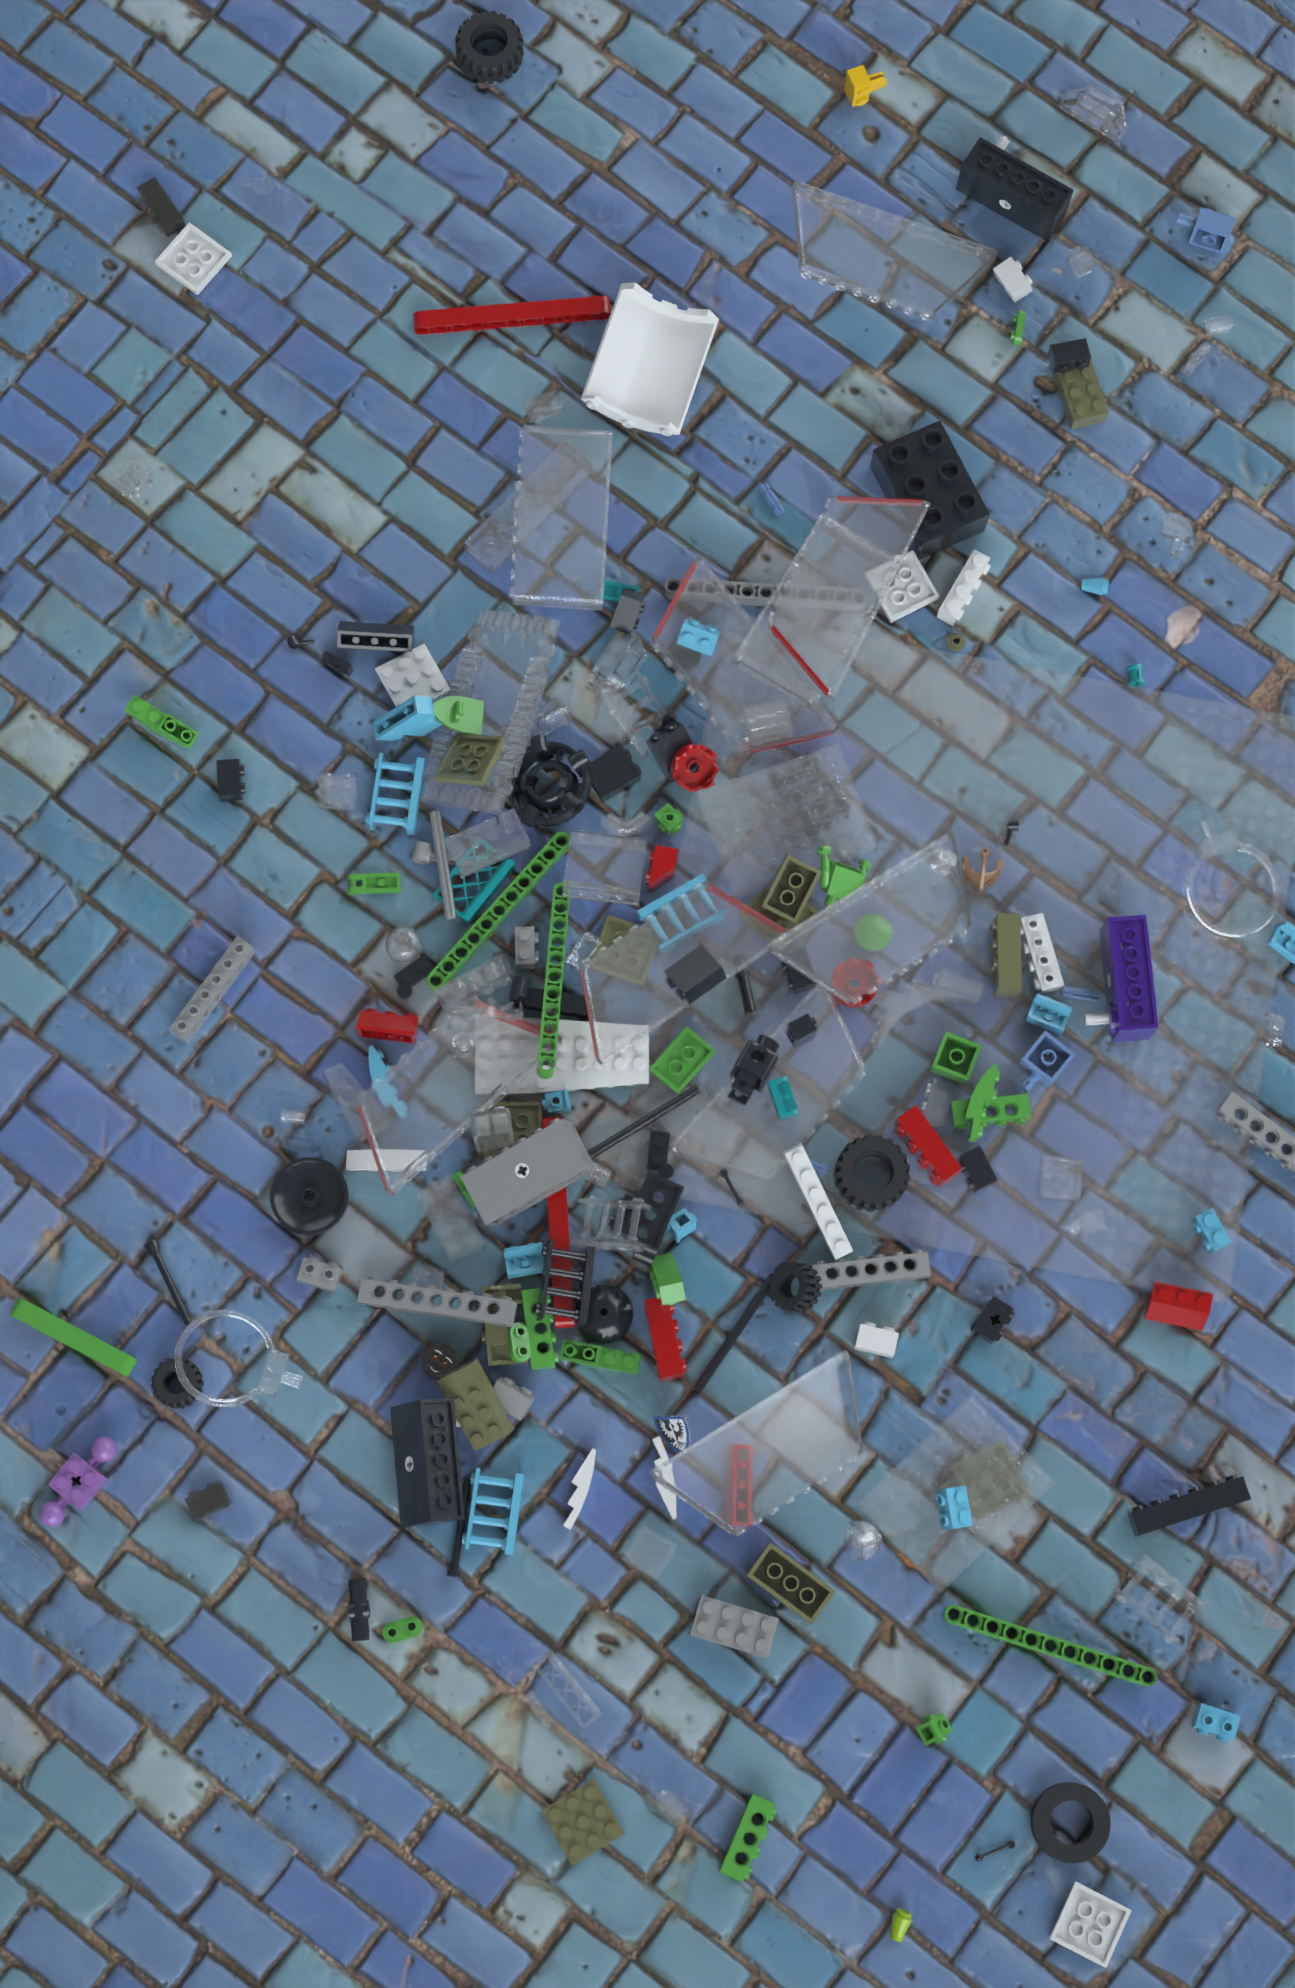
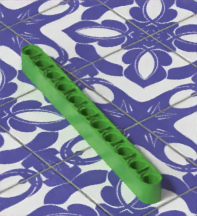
M557 832L430 972L427 977V983L431 991L440 992L448 985L570 848V837L567 833ZM560 839H564L567 843L561 846L558 845L556 842ZM547 853L554 855L552 859H546L544 856ZM540 867L542 870L539 873H534L532 869ZM521 881H528L529 885L521 887L519 883ZM513 894L517 898L514 901H509L507 896ZM501 908L504 910V913L496 915L494 911ZM485 922H489L492 925L489 929L481 927ZM472 936L479 938L476 943L469 942V939ZM460 950L466 951L464 957H458L456 953ZM451 964L454 968L451 971H445L444 966ZM435 978L441 980V983L437 986L431 984V981Z
M564 882L557 883L553 888L537 1074L542 1079H550L555 1071L570 901V887ZM558 893H564L565 895L560 896ZM559 909H560V910H563L564 912L559 913V912H557L556 910H559ZM559 926V927H561V928H563V929L557 930V929H555L554 927ZM556 943H557V944H560L561 946L555 947L553 944H556ZM552 961H558L559 963L553 964ZM551 978H556V979H558V980H557V981H551L550 979H551ZM554 995L557 998L551 999L548 996ZM550 1012H551V1013H554L555 1015H554V1016H548L547 1013H550ZM546 1030H551V1031H553L554 1033H552V1034H547L545 1031H546ZM550 1048L552 1051L546 1052L543 1049ZM547 1065L550 1069L545 1070L542 1066Z
M957 1605L948 1606L943 1611V1618L947 1623L1141 1686H1152L1157 1681V1673L1152 1668ZM950 1609L957 1611L958 1617L956 1620H951L948 1617ZM970 1615L977 1618V1624L974 1627L970 1626L967 1622V1618ZM989 1621L996 1624V1631L994 1633H990L987 1630V1623ZM1009 1627L1013 1628L1016 1632L1013 1639H1009L1006 1636V1630ZM1032 1634L1034 1636L1035 1642L1033 1645L1026 1643V1635ZM1047 1640H1051L1054 1643V1649L1051 1652L1045 1649V1642ZM1067 1646H1070L1074 1651L1071 1658L1066 1657L1064 1654ZM1087 1652L1093 1656V1661L1090 1664L1084 1661V1655ZM1105 1659H1109L1112 1662L1110 1670H1106L1103 1666ZM1125 1665L1130 1666L1132 1670L1131 1675L1128 1677L1123 1674V1667ZM1145 1671L1151 1675V1680L1148 1683L1142 1679V1674Z

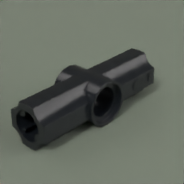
M366 1578L350 1579L348 1583L350 1601H348L349 1620H351L352 1641L370 1640L368 1620L370 1618L369 1600H367Z

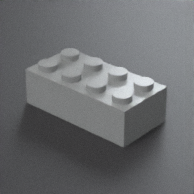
M701 1595L690 1636L767 1659L779 1618Z

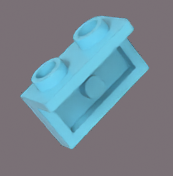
M686 619L676 644L712 656L721 632L715 626H704L696 619Z
M1289 922L1276 924L1267 944L1295 964V926Z
M1036 994L1026 1021L1062 1035L1072 1007L1046 996Z
M541 1242L523 1246H511L503 1249L508 1279L542 1273L544 1257L541 1256Z
M966 1486L935 1491V1500L938 1505L939 1522L942 1530L973 1526Z

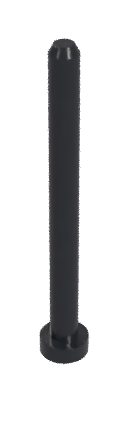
M470 1480L463 1481L462 1491L465 1520L457 1521L451 1568L447 1570L446 1576L460 1578L461 1576L458 1568L471 1486Z

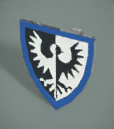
M688 1415L653 1416L656 1427L664 1441L676 1453L684 1457L690 1444V1431L687 1423L689 1420Z

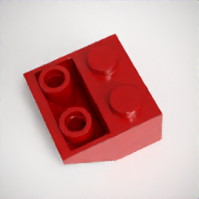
M656 845L655 851L651 850L649 867L652 868L647 869L646 885H649V892L655 891L674 878L678 857L677 848Z

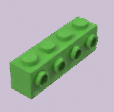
M672 1252L655 1256L653 1263L650 1267L647 1266L656 1298L661 1299L662 1305H674L679 1301L686 1300L683 1282Z

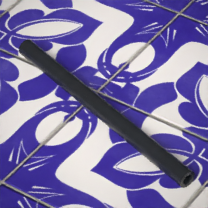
M694 1085L588 1150L587 1152L591 1160L700 1094L698 1086Z
M771 1273L693 1386L698 1391H703L767 1296L768 1289H770L768 1281L772 1279L770 1278Z

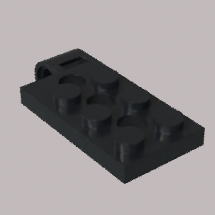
M651 1171L647 1172L621 1231V1234L638 1241L632 1259L649 1267L654 1261L662 1237L684 1189V1186ZM659 1191L663 1194L664 1199L662 1202L654 1200L653 1195L655 1192ZM648 1209L655 1211L656 1217L654 1220L646 1218L645 1213ZM640 1227H645L648 1230L646 1238H641L638 1235Z

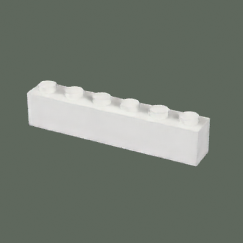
M798 1144L782 1152L832 1257L836 1260L853 1252L803 1146Z

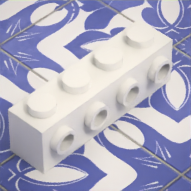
M975 549L973 550L937 614L938 619L951 626L954 625L956 620L960 621L964 614L963 608L965 604H970L973 598L972 592L974 589L978 590L982 582L980 578L983 574L986 576L991 567L989 565L990 557Z
M1043 913L1021 918V936L1024 941L1022 948L1029 958L1027 964L1029 971H1033L1035 990H1038L1040 995L1061 990L1064 982Z

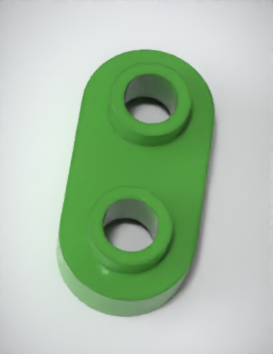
M1018 310V313H1014L1013 324H1016L1015 330L1012 329L1010 336L1013 345H1021L1026 311Z
M517 1322L513 1324V1327L508 1328V1344L512 1360L522 1363L530 1358L531 1347L527 1326ZM518 1329L521 1330V1335L518 1334ZM520 1348L523 1349L524 1355L520 1353Z
M410 1616L388 1623L383 1628V1638L389 1643H397L418 1636L422 1631V1622L417 1617ZM415 1623L416 1628L412 1631L409 1630L408 1625ZM390 1629L396 1630L395 1636L391 1637L389 1635Z

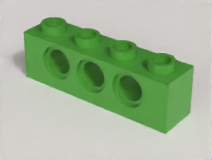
M1020 1094L996 1097V1100L992 1101L990 1106L983 1105L986 1109H993L995 1116L990 1117L986 1114L985 1118H981L980 1125L988 1127V1124L996 1123V1126L1007 1125V1122H1015V1124L1027 1123L1026 1120L1031 1118L1029 1095ZM969 1099L951 1101L949 1104L952 1127H957L958 1130L968 1129L971 1126V1122L963 1121ZM1005 1107H1012L1014 1114H1007Z
M540 1288L521 1290L525 1322L529 1331L532 1371L555 1368V1363L559 1362L557 1350L553 1351L552 1343H556L555 1331L550 1330V1324L554 1323L553 1315L545 1314L541 1321H537V1314H534L532 1308L536 1302H539ZM547 1295L546 1306L551 1304L550 1295ZM538 1324H543L546 1327V1331L538 1334L535 1331V1327ZM540 1344L548 1345L549 1349L546 1353L538 1352L537 1348Z
M751 1794L719 1870L721 1873L740 1882H743L744 1878L748 1880L752 1868L749 1867L752 1859H757L761 1849L758 1847L760 1840H765L769 1829L766 1828L768 1820L772 1821L777 1809L774 1808V1803ZM755 1813H760L763 1817V1821L759 1825L752 1823L751 1819ZM749 1832L753 1833L755 1836L754 1842L752 1844H745L743 1840L744 1835ZM739 1852H744L747 1856L743 1864H738L735 1861V1856Z

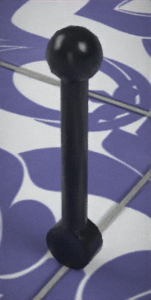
M721 1170L720 1176L722 1178H725L727 1184L729 1185L731 1191L737 1199L736 1203L739 1206H742L744 1204V1200L739 1197L737 1191L735 1190L730 1179L728 1178L727 1170Z
M1010 1840L1006 1845L983 1854L978 1853L975 1855V1859L980 1862L983 1858L1007 1848L1013 1849L1015 1842Z

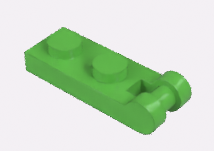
M400 873L347 875V881L349 882V887L347 888L348 895L401 893ZM358 881H362L361 887H357Z

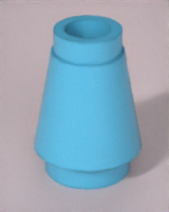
M1104 577L1083 579L1081 590L1103 596V594H1108L1109 579H1104Z

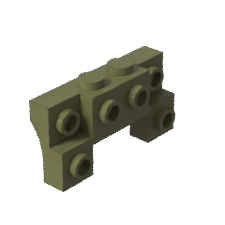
M521 1284L481 1287L482 1293L491 1294L493 1298L500 1299V1296L511 1297L512 1301L517 1305H523ZM498 1305L491 1307V1314H495L498 1311ZM485 1323V1331H482V1342L487 1345L489 1367L528 1364V1360L522 1363L512 1360L507 1335L509 1327ZM520 1348V1353L524 1355L523 1349Z

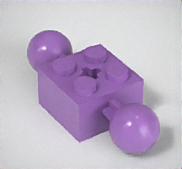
M108 1437L97 1438L91 1445V1456L87 1461L78 1454L73 1453L48 1485L60 1495L55 1501L44 1503L39 1510V1519L45 1526H58L64 1520V1508L69 1502L77 1509L83 1511L106 1483L108 1478L96 1470L101 1462H108L114 1458L116 1444L112 1439ZM81 1477V1485H74L75 1479Z

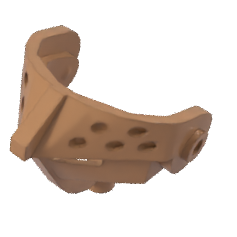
M986 847L982 848L981 872L973 871L969 868V858L963 856V860H961L963 877L968 884L978 889L979 893H983L984 889L996 882L1003 867L1002 859L996 860L995 870L985 873L986 860L989 854V849Z

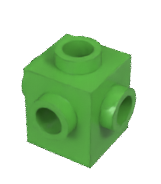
M669 803L654 814V821L657 823L656 827L662 834L665 832L667 836H670L672 833L675 835L682 829L683 815Z
M934 1713L923 1718L925 1722L916 1727L925 1746L936 1742V1744L942 1743L947 1740L946 1735L952 1732L949 1722L943 1713L937 1716Z

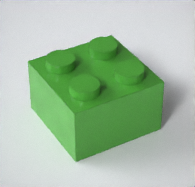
M945 1032L930 1072L966 1085L982 1045Z

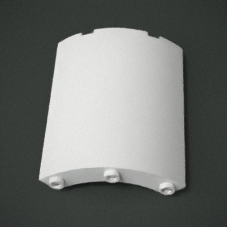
M636 282L622 283L581 400L587 404L588 408L622 423L627 428L634 427L665 436L679 435L719 319L709 309L688 308L687 311L677 309L678 306L664 300L661 302L652 298L653 295L640 287Z

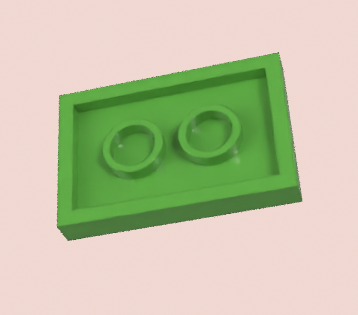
M686 1026L649 1068V1071L679 1095L716 1053V1050Z

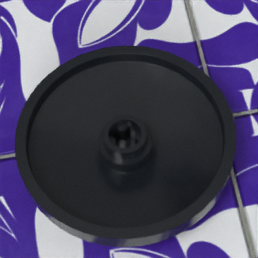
M316 1157L299 1158L285 1165L277 1173L270 1190L271 1208L278 1221L291 1232L306 1236L322 1234L332 1229L344 1216L349 1202V1190L342 1173L332 1163Z

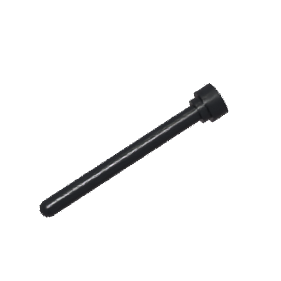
M158 1239L146 1243L144 1248L150 1256H153L186 1327H192V1319L160 1254L161 1245Z

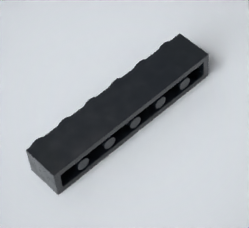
M1235 1474L1226 1477V1482L1220 1484L1218 1480L1207 1483V1488L1202 1490L1198 1486L1189 1489V1494L1181 1496L1180 1492L1170 1495V1500L1165 1502L1161 1498L1150 1502L1151 1506L1144 1508L1143 1504L1133 1507V1512L1128 1513V1517L1135 1537L1250 1500L1251 1496L1244 1477L1237 1478Z

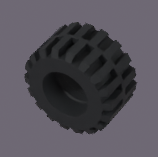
M781 1263L780 1267L774 1269L775 1273H771V1281H768V1285H770L768 1293L772 1295L770 1297L771 1301L775 1302L774 1305L776 1307H780L784 1311L805 1312L807 1309H812L813 1304H817L819 1301L817 1297H821V1292H819L820 1288H822V1284L819 1283L821 1277L817 1276V1270L812 1269L813 1266L806 1263ZM796 1277L799 1282V1290L793 1296L791 1284Z
M174 1357V1359L168 1358L166 1362L158 1364V1369H154L153 1372L155 1374L151 1377V1389L154 1391V1396L167 1407L183 1409L185 1406L193 1405L192 1402L197 1401L199 1394H202V1386H204L203 1376L199 1368L191 1361L179 1357ZM175 1372H183L188 1377L187 1388L180 1394H171L166 1386L169 1376Z

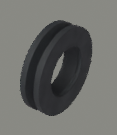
M1063 1782L1050 1786L1039 1795L1031 1812V1831L1036 1843L1048 1856L1061 1862L1081 1863L1093 1858L1103 1849L1110 1834V1814L1105 1802L1094 1790L1079 1783ZM1065 1801H1076L1083 1805L1088 1811L1091 1820L1087 1836L1081 1842L1075 1844H1065L1059 1841L1052 1833L1050 1826V1817L1054 1808Z

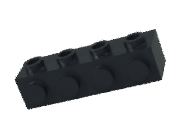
M339 622L337 648L412 652L414 625Z

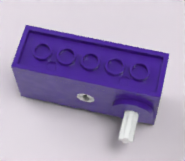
M1147 916L1108 917L1099 930L1107 1001L1105 1013L1084 1014L1085 1025L1106 1024L1111 1042L1149 1040L1158 1030L1159 1025Z

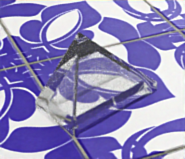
M586 930L576 938L565 961L582 971L602 943V940Z

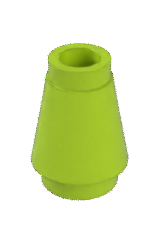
M896 1908L895 1913H893L890 1935L892 1940L902 1942L912 1922V1913Z

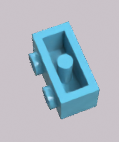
M1213 1208L1195 1216L1191 1220L1193 1229L1199 1234L1202 1239V1245L1209 1254L1232 1243Z
M1198 1703L1191 1727L1197 1729L1196 1733L1205 1736L1211 1733L1216 1735L1215 1739L1227 1743L1228 1739H1235L1241 1716Z

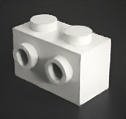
M1010 257L996 266L993 271L995 277L1012 301L1016 303L1032 292L1031 284L1033 282L1028 274L1024 276L1021 271L1023 268L1018 260L1014 261Z
M864 1322V1324L859 1325L854 1349L893 1358L899 1333L895 1332V1329L884 1326L881 1329L876 1328L874 1323Z

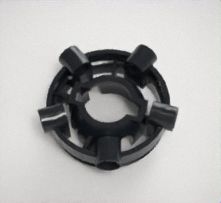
M536 735L530 738L531 747L523 751L515 759L509 772H500L498 779L499 787L506 789L508 800L520 815L519 821L529 827H534L535 824L546 827L558 826L570 821L583 810L591 791V778L587 765L591 762L582 748L576 752L566 744L547 742L545 735ZM563 756H567V759L571 764L572 768L575 770V772L581 778L583 777V783H579L577 775L573 771H571V768L567 764L562 762ZM535 762H539L529 773H525ZM540 769H543L545 773L559 771L561 777L567 779L566 787H559L552 795L539 796L534 792V787L539 780L535 774ZM523 792L526 795L527 801L532 804V806L526 804L524 809H522L519 801V795H522Z

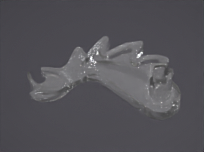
M474 997L473 1004L476 1007L464 1006L457 1008V1014L461 1017L453 1019L449 1023V1028L455 1032L452 1045L458 1056L461 1058L469 1056L488 1020L492 1018H501L507 1021L520 1020L524 1016V1013H522V1003L520 1002L518 1010H514L512 1008L514 1002L500 1006L492 998H489L488 1004Z

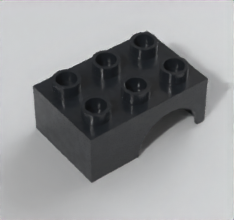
M940 420L874 449L870 468L885 497L924 500L923 503L894 502L900 508L909 524L918 560L985 531L990 513Z

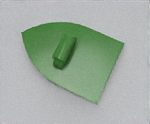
M448 696L433 703L436 719L446 727L462 733L482 735L484 701L462 696Z

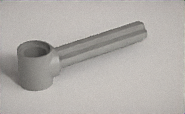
M416 841L411 861L422 865H427L430 861L437 862L436 852L432 850L431 844ZM446 853L448 865L456 866L463 858V856ZM466 860L463 867L475 870L474 860ZM476 860L477 869L486 868L487 864L485 861Z

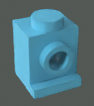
M567 1089L545 1094V1099H542L543 1110L548 1111V1116L571 1111ZM553 1099H559L560 1101L558 1104L552 1103Z
M683 1208L672 1215L666 1230L678 1243L681 1241V1238L696 1230L697 1219L692 1212L689 1213Z

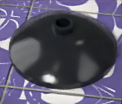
M611 1285L591 1287L587 1324L583 1328H577L584 1337L595 1343L608 1344L621 1339L628 1332L633 1321V1307L630 1299L622 1290ZM602 1309H606L608 1313L607 1315L602 1316L600 1314V1311Z

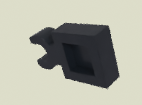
M326 650L321 655L322 661L332 665L338 674H345L350 677L353 672L352 664L338 656H333Z

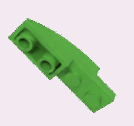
M135 694L124 709V712L140 721V724L186 749L191 748L199 735L192 728L168 713H163Z
M993 1064L986 1071L969 1099L963 1120L971 1122L968 1141L976 1142L978 1137H982L984 1126L980 1125L981 1118H985L986 1107H983V1105L990 1106L992 1101L996 1100L997 1090L994 1089L995 1082L999 1081L1000 1076L997 1064Z
M564 1339L559 1356L561 1360L637 1375L642 1355Z

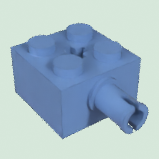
M1201 207L1198 216L1195 218L1179 213L1176 224L1191 228L1192 233L1189 244L1223 254L1236 218L1226 213L1222 214L1210 208Z
M1045 1030L1019 1063L1022 1068L1028 1071L1027 1076L1019 1083V1088L1022 1090L1028 1084L1023 1090L1028 1093L1037 1081L1050 1088L1076 1054ZM1046 1057L1050 1058L1048 1062L1044 1061Z

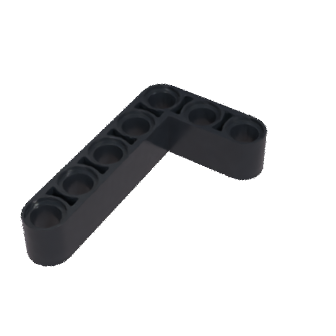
M513 976L509 994L510 1005L516 1008L542 1012L544 989L530 987V980L526 977ZM562 992L560 1015L588 1019L584 995ZM554 995L548 996L551 999L557 998ZM586 996L590 1019L603 1020L606 1000Z

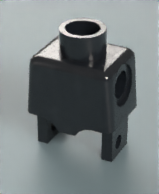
M760 1034L756 1041L749 1040L746 1043L730 1073V1077H733L735 1080L731 1085L732 1090L728 1098L745 1107L754 1090L758 1092L763 1091L779 1058L776 1052L780 1046L775 1040ZM737 1091L741 1093L742 1096L737 1097L735 1095V1092Z

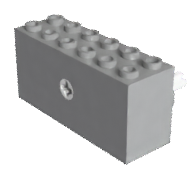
M556 1118L548 1123V1127L536 1129L529 1138L526 1139L524 1137L517 1140L515 1146L510 1149L509 1147L503 1148L496 1157H488L482 1161V1165L477 1168L476 1166L470 1167L465 1171L466 1174L461 1176L485 1225L498 1226L596 1170L572 1121Z

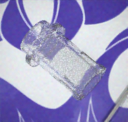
M288 1109L282 1110L281 1122H284V1124H287V1122L304 1124L305 1112L288 1111Z

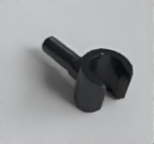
M295 635L288 637L287 641L291 649H296L302 645L315 644L314 639L298 641Z
M1011 820L1008 823L1004 845H1009L1012 831L1019 830L1018 820Z

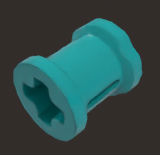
M1133 664L1126 667V671L1129 672L1130 681L1128 685L1130 687L1145 685V680L1142 676V664Z

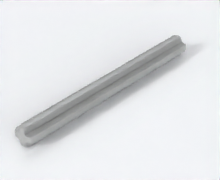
M433 811L430 813L444 912L445 918L450 920L455 919L456 913L440 812Z

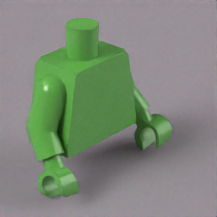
M820 846L817 849V854L821 856L820 866L822 873L820 875V888L828 894L824 903L834 907L838 898L849 901L864 885L866 871L871 868V863L865 858L864 860L860 859V869L858 870L857 868L828 859L831 847Z

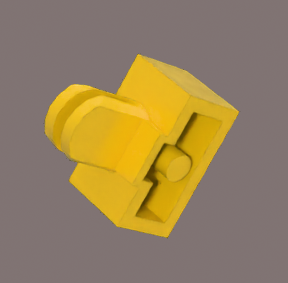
M864 65L847 70L844 91L851 106L866 104L869 101L870 93L885 87L887 80L882 71L868 75Z

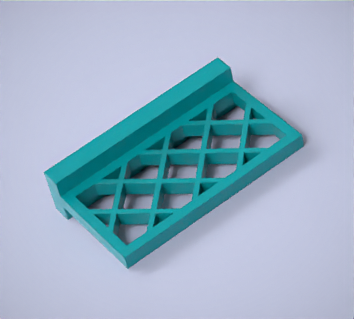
M481 838L476 840L450 873L452 894L454 888L464 887L465 897L454 898L453 895L454 902L466 900V908L461 913L455 908V913L467 925L472 922L515 868L514 861L510 858L507 859ZM479 844L486 848L487 855L476 856L475 849ZM498 857L503 862L499 867H491L490 858ZM487 858L489 868L477 869L476 860ZM466 860H474L475 870L464 871V862ZM489 871L490 878L488 881L479 882L478 872ZM476 873L477 882L466 884L464 874ZM462 874L463 884L452 885L453 876ZM440 885L432 897L443 905V899L438 896L441 892ZM477 886L478 893L476 896L467 897L466 887Z

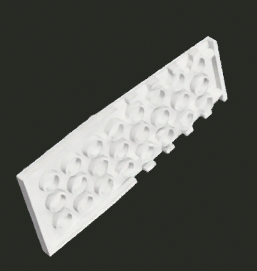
M476 1018L475 1095H534L552 1093L564 1089L576 1091L578 1089L590 1090L600 1087L613 1088L614 1086L649 1084V1027L591 1022L598 1058L596 1060L589 1022L559 1020L554 1075L550 1079H542L537 1074L539 1034L498 1018ZM518 1018L541 1027L542 1018ZM550 1048L543 1049L546 1052L552 1051ZM547 1065L542 1066L545 1070L550 1069Z

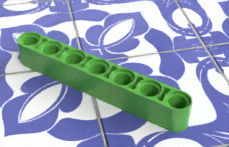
M20 1297L9 1314L126 1377L129 1376L137 1362L136 1358Z

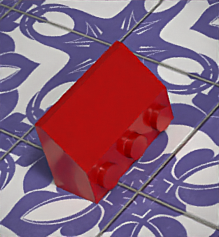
M366 1009V1011L361 1010L356 1030L359 1037L416 1044L419 1018L410 1013H405L403 1016L396 1015L397 1013L393 1011L378 1013L375 1009Z
M1152 1280L1144 1319L1203 1331L1210 1314L1213 1293Z

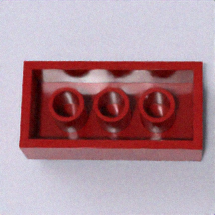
M916 1105L896 1119L893 1125L895 1127L893 1129L898 1138H903L906 1142V1149L910 1154L914 1153L918 1159L916 1160L917 1164L922 1170L925 1169L928 1172V1178L934 1186L937 1185L940 1188L958 1176L962 1170L961 1165Z
M660 1298L644 1300L659 1381L664 1382L683 1378L687 1367L685 1358L681 1359L680 1356L683 1350L681 1339L676 1337L679 1331L677 1319L673 1320L672 1314L675 1311L674 1305H662Z

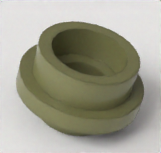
M959 633L949 635L946 642L948 648L952 651L962 650L965 646V638ZM957 639L959 640V643L955 644L953 640Z

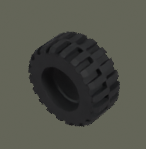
M484 11L480 15H472L470 20L467 18L463 25L459 27L455 38L457 62L463 73L468 74L470 79H477L479 83L488 82V84H493L496 81L501 83L503 79L511 78L512 73L515 74L519 70L524 56L523 36L520 33L519 26L515 24L513 19L510 17L507 19L503 13L499 15L495 11H491V13ZM487 39L500 41L506 46L501 53L494 56H484L474 50V47L479 42Z
M871 1134L865 1135L863 1138H855L853 1142H849L841 1151L834 1170L835 1185L840 1191V1196L844 1197L847 1200L846 1203L850 1206L853 1204L857 1207L856 1209L861 1211L866 1209L867 1212H873L874 1210L882 1211L886 1207L894 1205L905 1192L910 1179V1164L907 1163L908 1158L906 1154L901 1152L902 1148L898 1144L894 1145L892 1143L893 1140L889 1138L887 1140L883 1139L881 1135H876V1137H871ZM874 1156L887 1164L890 1169V1179L884 1188L871 1191L861 1187L856 1182L854 1167L861 1158Z

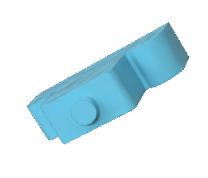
M414 695L373 722L375 740L396 741L403 738V735L425 736L442 725L435 717L432 698Z

